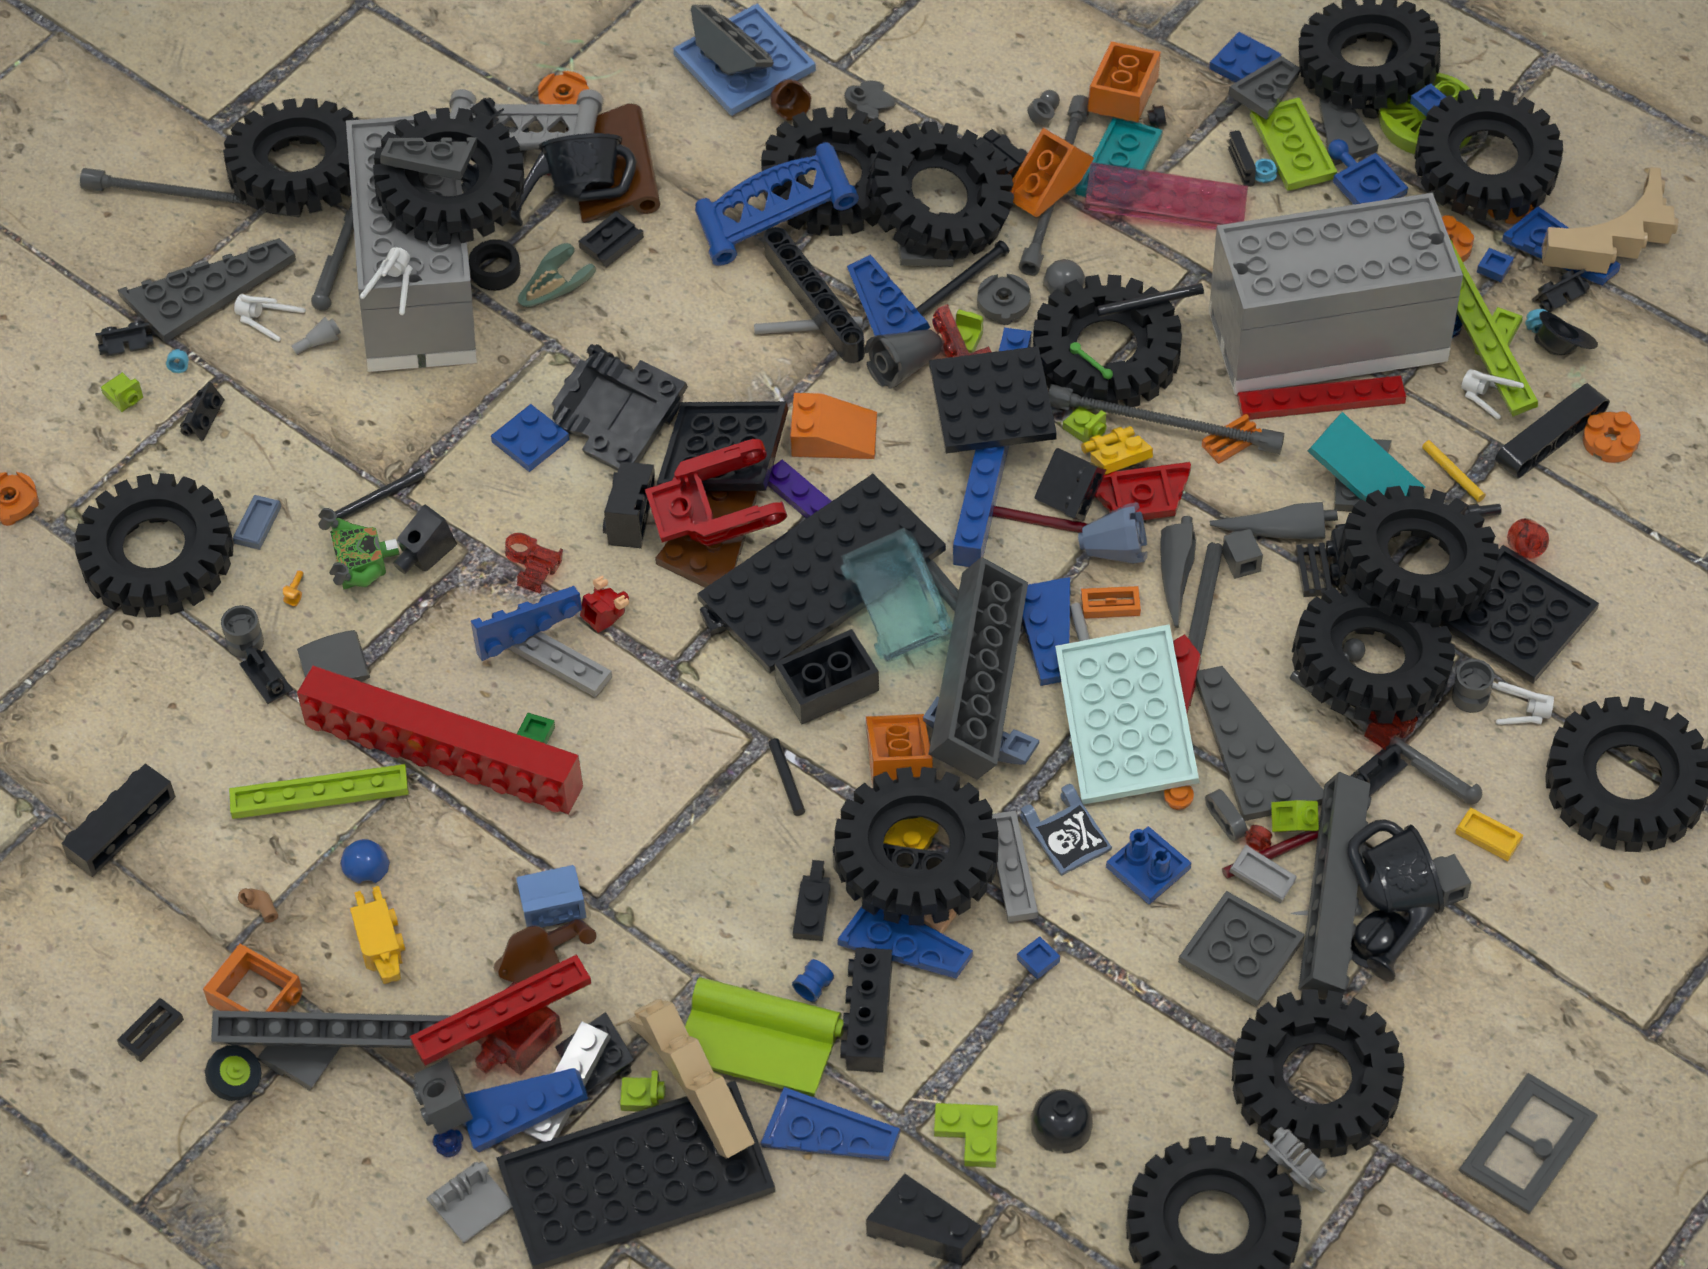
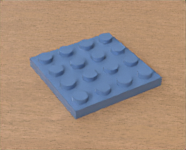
M758 3L730 17L729 20L740 27L772 56L774 61L772 67L747 74L727 75L720 70V66L713 60L705 57L704 52L696 45L695 36L673 48L674 56L731 116L770 96L774 87L784 79H795L798 81L816 71V63Z

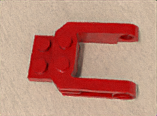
M747 440L682 461L674 472L675 476L672 481L645 489L662 543L689 534L690 539L705 546H711L779 524L787 518L784 504L780 501V503H770L761 507L755 505L714 519L702 484L704 480L764 460L767 453L762 440Z

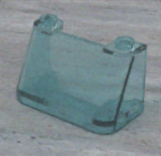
M902 528L841 556L844 562L841 565L842 572L847 581L852 579L857 585L877 631L878 642L874 644V647L881 660L885 658V661L889 663L950 640L953 624L921 549L910 531Z

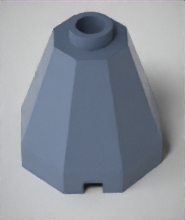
M1126 504L1085 525L1082 528L1083 533L1078 534L1080 549H1085L1087 556L1133 564L1145 562L1148 556L1147 551L1142 552V546L1147 545V537L1142 512H1136L1139 504Z

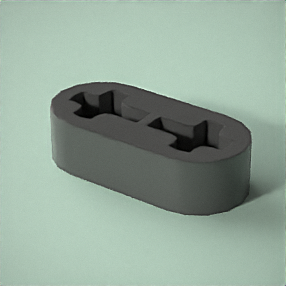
M1218 789L1205 796L1208 810L1231 841H1236L1248 834L1247 825L1243 817L1223 790Z

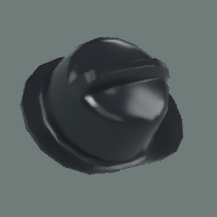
M1547 311L1539 313L1542 324L1534 340L1548 352L1554 355H1566L1576 347L1595 349L1598 347V342L1589 333L1565 322L1555 314Z
M1381 910L1371 912L1356 926L1354 936L1351 939L1352 960L1359 966L1369 968L1367 959L1371 956L1380 957L1387 953L1406 928L1407 920L1396 912L1388 914Z

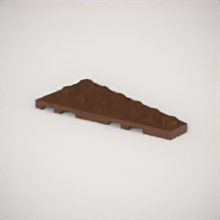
M706 491L705 493L713 518L715 519L755 506L758 491ZM688 534L668 541L655 557L656 565L706 588L736 567L746 535L711 546H705L690 539Z

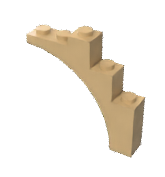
M1650 167L1643 186V196L1634 207L1623 215L1606 223L1590 227H1548L1542 244V265L1575 270L1585 269L1590 272L1607 274L1610 263H1615L1616 256L1638 259L1641 248H1646L1647 241L1668 244L1671 235L1677 232L1678 218H1675L1674 206H1667V200L1663 198L1665 180L1661 179V168Z
M657 999L635 1010V1016L628 1019L632 1030L650 1044L672 1072L696 1110L718 1154L729 1158L754 1144L755 1142L723 1076L713 1072L698 1039L688 1035L674 1003Z

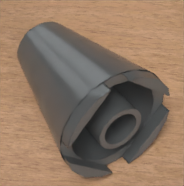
M931 329L873 336L865 345V354L869 353L870 361L866 362L868 370L880 386L887 385L889 386L888 389L894 388L927 364L929 360L940 354L942 347L941 337Z

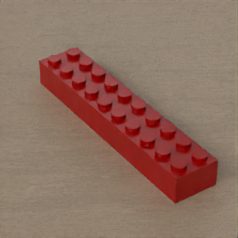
M312 666L297 691L305 725L312 730H322L331 733L341 740H352L365 748H375L384 751L391 757H401L410 760L420 767L428 766L437 769L444 775H454L463 778L473 785H484L497 793H507L516 796L523 802H533L545 806L552 812L560 811L569 814L583 788L579 755L316 666Z

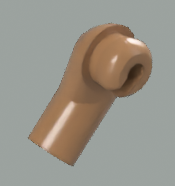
M244 888L239 892L238 901L247 908L259 910L264 922L270 923L278 918L277 911L267 892L252 888Z

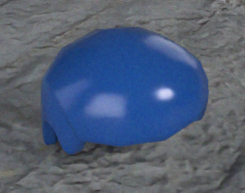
M360 839L347 846L343 850L340 862L344 875L358 884L367 880L374 883L379 882L388 872L390 864L384 849L369 839Z

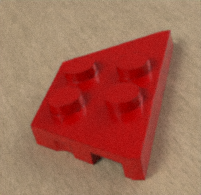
M1191 462L1111 472L1104 475L1095 497L1109 512L1126 504L1138 503L1139 508L1136 512H1142L1143 520L1176 516L1191 472Z

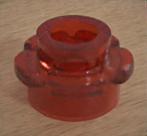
M1252 825L1249 831L1244 833L1247 846L1255 851H1262L1272 845L1271 839L1273 835L1265 827Z

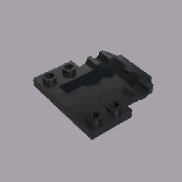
M600 351L594 353L585 361H579L552 402L554 407L552 418L565 431L588 438V441L582 448L584 454L618 471L621 462H640L688 386L686 382L642 360L638 362L633 372L624 368L621 360L613 359L605 352Z

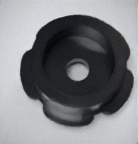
M1153 104L1152 110L1147 111L1150 126L1155 125L1159 129V127L1166 126L1163 105L1155 107Z

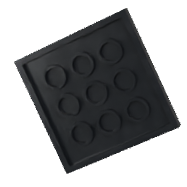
M1038 346L929 360L946 454L1057 439Z
M681 402L657 485L672 481L675 476L674 472L682 461L747 440L760 439L763 441L767 453L764 460L704 480L702 484L705 491H766L789 410L787 402Z
M1502 545L1499 549L1497 560L1499 562L1484 601H1479L1477 609L1467 614L1463 611L1461 618L1448 622L1442 614L1440 626H1447L1452 634L1534 684L1598 610L1599 602L1505 545Z

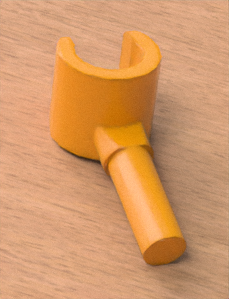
M297 571L290 586L286 585L283 587V595L285 596L283 602L294 607L299 604L302 597V592L297 590L304 574L302 571Z

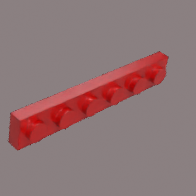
M1399 375L1238 392L1237 400L1241 416L1247 414L1250 417L1249 420L1405 404L1406 393L1402 377Z
M576 954L411 1035V1043L424 1066L592 984L591 977Z

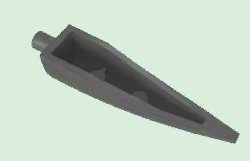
M1323 502L1299 503L1253 515L1210 521V526L1232 532L1251 529L1254 536L1325 539V521H1338L1337 509L1324 510Z
M1183 516L1180 524L1169 525L1161 530V573L1168 609L1175 628H1179L1183 595L1189 573L1195 561L1197 538L1191 516Z

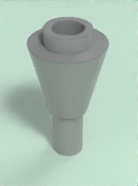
M324 317L304 339L293 344L292 348L296 355L311 346L316 347L339 340L337 334L341 333L333 318L328 321Z

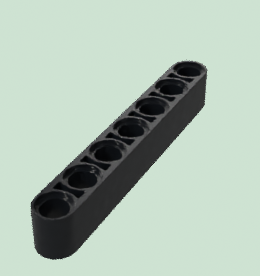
M780 227L767 229L764 232L763 239L765 257L839 356L848 363L861 361L865 357L864 333L789 234Z

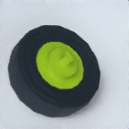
M227 1045L216 1050L209 1058L205 1068V1078L208 1087L216 1096L227 1101H238L250 1096L258 1087L262 1076L261 1064L256 1055L248 1048L240 1045Z

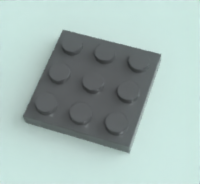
M1226 891L1182 951L1178 963L1258 1007L1303 943L1305 934Z

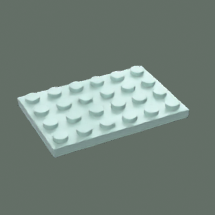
M1170 624L1055 646L1083 805L1200 783Z

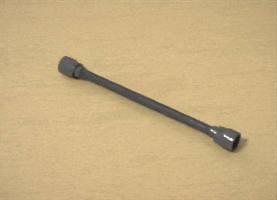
M1075 95L1072 98L1067 113L1070 117V123L1065 140L1074 145L1079 126L1082 122L1087 121L1089 115V98L1084 95ZM1055 203L1040 215L1032 243L1029 245V248H1024L1019 263V270L1026 275L1034 276L1040 271L1044 255L1041 253V246Z
M83 168L80 175V186L82 189L103 191V188L116 187L248 205L247 199L241 201L235 193L232 194L231 192L116 178L106 175L105 170ZM301 205V213H300V215H288V216H291V217H299V218H300V217H301V214H302V211H303V205ZM283 206L278 215L287 216L285 206Z
M1051 385L1048 393L1051 407L1069 410L1070 407L1077 408L1080 406L1081 408L1087 407V409L1102 410L1105 413L1111 412V414L1115 413V415H1125V417L1128 416L1129 418L1132 416V418H1139V420L1146 419V421H1153V423L1156 421V423H1163V425L1166 424L1167 426L1170 424V426L1184 427V429H1191V431L1198 430L1201 433L1205 432L1207 434L1208 432V434H1215L1216 436L1222 435V437H1229L1230 439L1236 438V440L1239 439L1244 442L1250 441L1252 445L1258 446L1260 451L1279 455L1283 446L1285 435L1283 432L1262 429V432L1255 431L1251 433L1250 431L1244 432V430H1237L1236 428L1230 429V427H1223L1222 425L1216 426V424L1213 425L1212 423H1202V421L1199 422L1198 420L1195 422V420L1181 419V417H1174V415L1171 417V415L1157 414V412H1150V410L1143 411V409L1126 407V405L1119 406V404H1112L1111 402L1105 403V401H1095V399H1088L1087 397L1081 398L1079 394L1073 393V389L1057 385Z

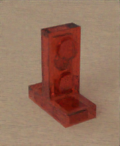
M948 304L937 308L933 315L932 323L935 331L938 334L941 333L945 342L943 343L944 352L948 358L991 352L988 346L969 354Z

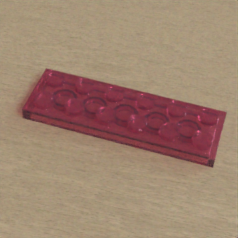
M1092 162L1084 210L1216 229L1217 225L1244 221L1248 186Z

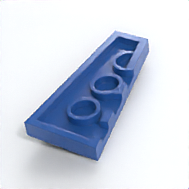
M1538 206L1505 232L1502 242L1542 259V244L1548 227H1569ZM1617 261L1610 263L1607 274L1585 271L1581 277L1602 286L1619 272L1621 264ZM1563 268V269H1565V270H1567V271L1574 270L1575 273L1581 271V270Z
M868 255L847 266L875 336L931 328L927 320L917 311L916 307L906 298L872 255Z
M1070 577L1029 584L1027 587L1022 622L1040 686L1061 682L1055 646L1069 643Z
M575 586L542 596L539 603L532 604L527 601L518 604L515 611L505 613L503 610L494 612L491 619L483 622L480 618L471 620L476 654L481 661L495 657L503 650L515 644L523 643L527 638L536 633L546 631L552 625L575 616L577 612L582 610L580 593Z
M861 906L837 939L838 946L853 950L856 947L891 949L892 961L955 979L958 978L973 957V950L925 924L909 925V915L902 914L898 924L884 920V910L881 908L874 916Z
M575 1068L466 1093L465 1097L473 1119L465 1123L473 1149L479 1153L588 1099L580 1072Z
M784 1087L760 1144L766 1148L890 1160L901 1131L898 1127Z

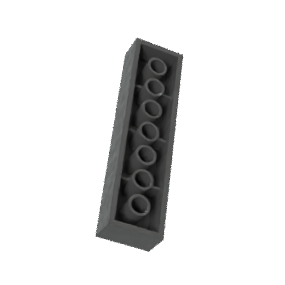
M980 557L962 572L929 749V755L976 780L998 763L1028 587L1027 581L983 557Z

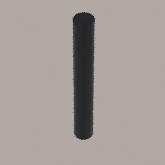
M778 738L771 739L768 744L795 816L803 815L805 809L780 740Z

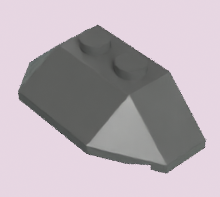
M692 5L691 15L696 45L704 52L705 57L713 60L720 66V70L727 75L747 74L773 66L772 56L740 27L724 15L719 14L713 6Z

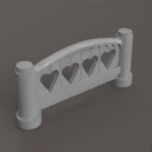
M465 89L455 90L451 94L449 102L450 113H455L456 118L459 108L470 109L476 104L475 95ZM587 89L578 94L576 104H495L494 107L497 111L501 108L505 110L497 115L499 120L493 124V127L500 122L505 125L508 121H512L518 130L513 133L509 132L510 137L515 136L520 145V151L539 150V144L549 139L575 134L594 133L597 115L602 110L603 97L599 92ZM534 121H538L543 128V131L539 133L533 131L523 132ZM559 121H563L569 129L565 133L559 131L554 133L548 132Z

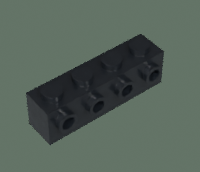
M146 763L139 770L131 773L128 780L118 790L110 793L107 800L97 810L89 813L86 820L65 837L61 844L67 859L93 877L176 797L171 781Z
M856 947L855 959H849L848 977H853L852 986H846L845 1004H850V1013L844 1012L843 1031H848L847 1040H841L840 1058L846 1059L847 1071L884 1072L893 966L891 949Z

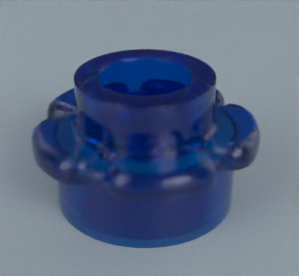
M450 1129L440 1135L435 1134L432 1142L440 1155L453 1157L460 1152L462 1148L461 1142L464 1138L459 1130ZM447 1139L451 1140L450 1143H446L445 1141Z

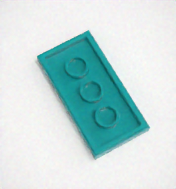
M1113 117L1092 156L1094 157L1092 163L1076 187V195L1125 209L1162 138L1163 130Z
M1343 412L1337 416L1307 450L1358 498L1366 501L1368 494L1376 490L1385 495L1387 487L1400 486L1405 496L1407 495L1409 485L1425 488L1418 479Z

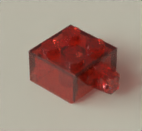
M514 981L509 987H511V986H513V985H515V984H517V983ZM545 1006L477 1040L482 1045V1051L475 1058L477 1068L487 1074L498 1063L501 1065L505 1063L521 1075L562 1034L559 1015L548 1006Z

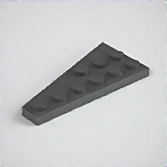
M278 238L249 247L247 252L236 256L230 253L222 256L223 260L211 264L205 261L170 272L166 278L154 282L148 279L142 281L141 286L129 290L127 287L117 290L125 303L145 323H149L151 329L166 343L228 304L240 294L247 292L296 261V256Z
M1223 666L1198 670L1195 682L1244 821L1271 816V802L1305 800L1317 801L1318 806L1322 805L1323 788Z

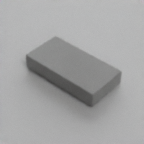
M1245 845L1229 871L1280 904L1297 878L1296 875Z

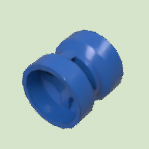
M811 959L804 967L805 972L795 978L792 986L802 998L810 1002H816L822 994V988L828 987L834 980V974L824 963Z

